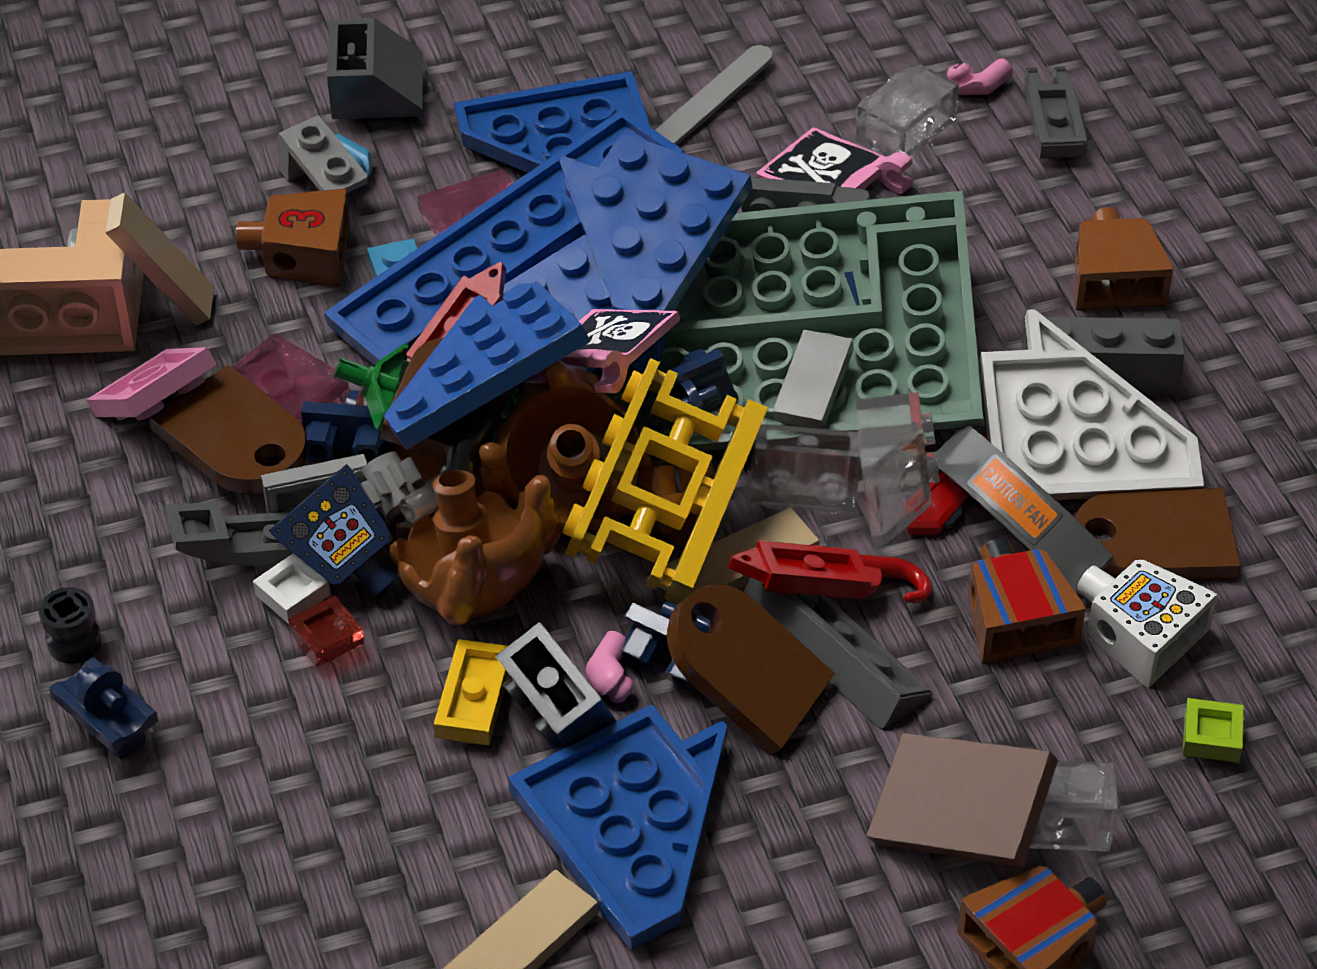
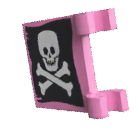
M813 127L756 172V178L836 183V186L853 187L854 189L860 188L862 190L879 178L890 191L896 194H903L913 185V178L902 174L912 165V158L901 152H896L890 156H882Z
M593 309L579 320L591 342L560 360L565 364L602 368V377L600 381L594 384L595 392L617 393L624 385L629 365L680 321L679 312ZM544 370L533 375L525 382L526 390H531L540 384L546 383Z

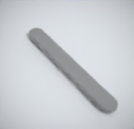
M762 45L750 47L656 128L655 131L675 145H679L771 64L773 58L771 49Z

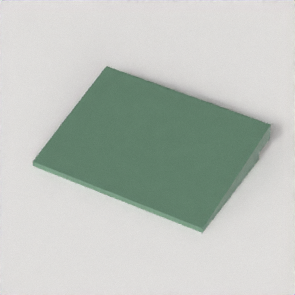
M963 191L736 213L676 307L675 311L679 312L680 321L667 331L659 367L660 371L665 373L680 366L685 355L700 348L706 353L719 349L724 356L726 369L736 393V397H734L737 399L735 404L745 407L748 399L768 407L752 447L953 429L966 425L971 427L984 426ZM853 271L860 303L858 306L855 304L844 272ZM803 330L846 337L853 340L854 350L824 431L774 420L773 408ZM629 369L627 370L624 385L619 392L604 393L626 410H628L630 403L621 400L632 375ZM723 402L707 409L706 412L717 416ZM642 407L635 419L639 434H641L644 426L649 428ZM726 424L718 442L693 432L688 446L700 451L726 449L735 427ZM673 425L658 431V433L669 436Z

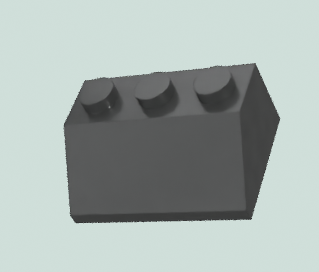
M1045 317L1145 397H1177L1184 360L1180 319ZM1021 318L1022 350H1028L1025 318Z

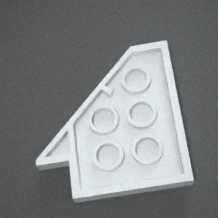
M1035 309L1027 310L1025 316L1028 350L981 352L979 368L987 440L1055 500L1090 499L1104 492L1198 489L1204 487L1198 438Z

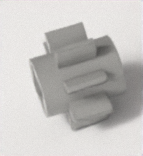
M393 451L373 459L363 467L362 472L367 481L361 484L376 509L378 510L382 507L387 517L401 514L421 500L422 497L417 488L424 485L426 481L412 456L401 461L397 452Z

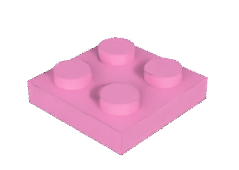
M208 347L166 349L86 400L96 417H116L118 421L128 417H136L138 421L144 420L162 410L165 406L162 400L176 391L179 395L200 386L205 381L202 374L215 367L217 363Z

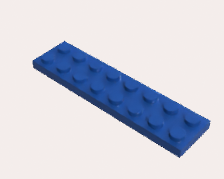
M622 108L325 311L324 315L327 324L374 366H376L379 360L403 344L409 345L408 352L463 275L470 279L498 262H502L507 269L506 284L585 235L561 170L559 161L562 156L599 168L622 133L684 153V150Z

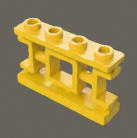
M650 358L644 374L633 370L621 400L630 403L624 418L616 414L613 415L602 441V444L611 447L605 462L594 459L582 486L583 489L591 492L585 508L574 504L562 533L571 537L565 554L574 558L577 552L587 556V561L596 564L606 541L654 562L655 564L645 586L654 590L656 587L666 590L663 598L679 604L690 595L768 407L748 399L745 407L735 404L736 398L727 395L718 415L715 416L669 396L678 373L668 370L666 374L657 370L660 362ZM648 390L658 393L650 413L674 423L669 436L644 426L636 445L626 442L645 396ZM726 424H729L735 428L716 474L711 479L704 475L712 456L690 447L688 444L693 432L718 442ZM644 452L693 473L680 505L631 485ZM609 478H613L620 482L611 501L636 513L630 527L604 516L595 536L586 531ZM691 512L698 516L676 569L673 570L666 567L674 546L649 535L655 521L680 531L688 513Z

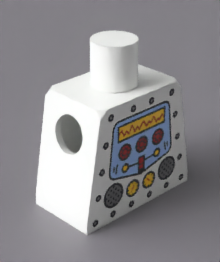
M1135 560L1116 578L1096 566H1091L1083 574L1077 586V593L1092 602L1087 630L1090 638L1148 688L1210 630L1217 594L1145 560Z

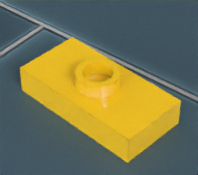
M458 639L434 721L435 738L490 746L505 690L503 684L509 676L495 656L508 647L507 645Z

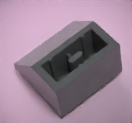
M376 18L329 19L327 82L331 119L359 120L362 118L423 116V52Z

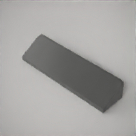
M750 578L744 593L753 598L835 673L829 683L879 728L893 725L930 700L933 692L930 691L931 689L829 598L823 595L780 594L775 591H767L762 582Z

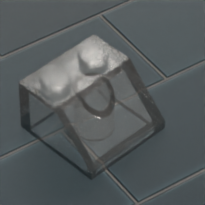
M919 392L856 399L861 471L873 548L885 546L932 505L930 484L940 483L937 452H926L925 445L935 444L932 412L921 413Z

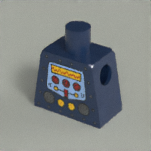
M348 464L344 465L269 530L274 538L335 587H338L354 574L372 596L375 597L398 577L378 553L394 537L355 472Z

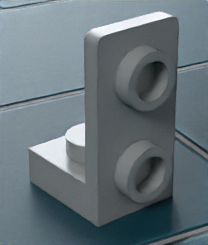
M319 115L279 132L278 169L288 182L307 174L320 191L346 189L347 193L367 184V174Z

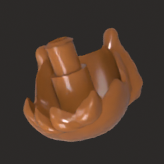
M559 360L543 369L546 383L532 388L517 402L509 415L501 423L496 436V443L489 442L482 445L479 449V455L481 459L480 473L484 489L501 494L513 510L518 507L520 492L525 491L526 485L535 476L544 475L548 477L551 486V496L559 512L561 534H563L562 531L574 504L585 508L591 494L590 491L583 489L582 486L594 459L605 462L611 447L602 444V441L613 415L616 414L624 418L627 410L604 393L595 392L594 384L600 381L596 374L587 371L583 367L565 364ZM634 421L626 442L636 445L640 434ZM645 452L631 482V485L640 488L638 469L652 467L651 458ZM609 478L587 530L598 531L604 516L620 522L623 516L629 514L628 508L611 501L620 481Z
M451 470L438 476L433 481L432 487L436 492L439 510L432 518H430L429 514L423 513L412 526L407 541L399 539L389 546V556L393 563L398 566L399 575L404 586L420 602L438 611L449 624L453 625L467 624L470 619L488 615L504 607L513 597L517 596L530 584L538 572L543 556L555 549L561 536L560 516L554 504V499L551 496V486L548 477L544 475L535 476L526 485L525 491L520 492L518 507L513 510L501 494L485 491L477 497L475 490L476 478L468 471Z

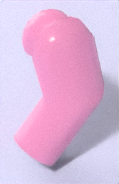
M1001 58L997 59L981 73L972 74L971 67L967 63L962 65L960 63L955 64L947 71V78L951 82L949 88L958 95H989L1013 75L1011 64Z
M608 631L588 661L585 672L587 679L601 697L606 695L612 703L619 704L631 694L634 689V683L632 679L623 674L624 669L620 665V661L623 658L621 650L626 637L619 632Z

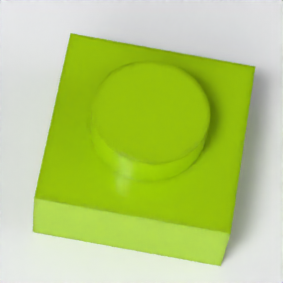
M1187 698L1184 715L1182 755L1239 763L1243 746L1244 705Z

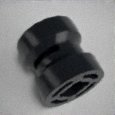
M63 587L54 590L46 595L39 605V617L45 631L46 646L50 655L57 661L78 663L87 660L97 652L101 645V634L95 620L94 603L90 594L83 589Z

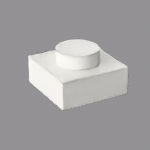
M294 553L253 580L255 595L288 624L331 595L329 582Z

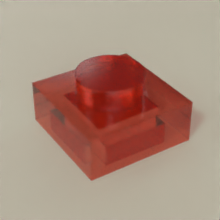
M336 596L288 619L290 634L316 667L364 644L363 629Z

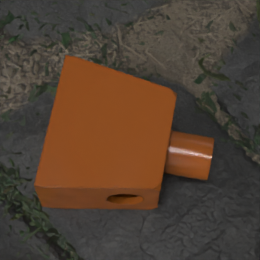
M1105 207L1097 210L1092 215L1091 220L1083 221L1079 224L1075 251L1076 310L1167 305L1173 266L1148 220L1143 218L1121 219L1116 209Z

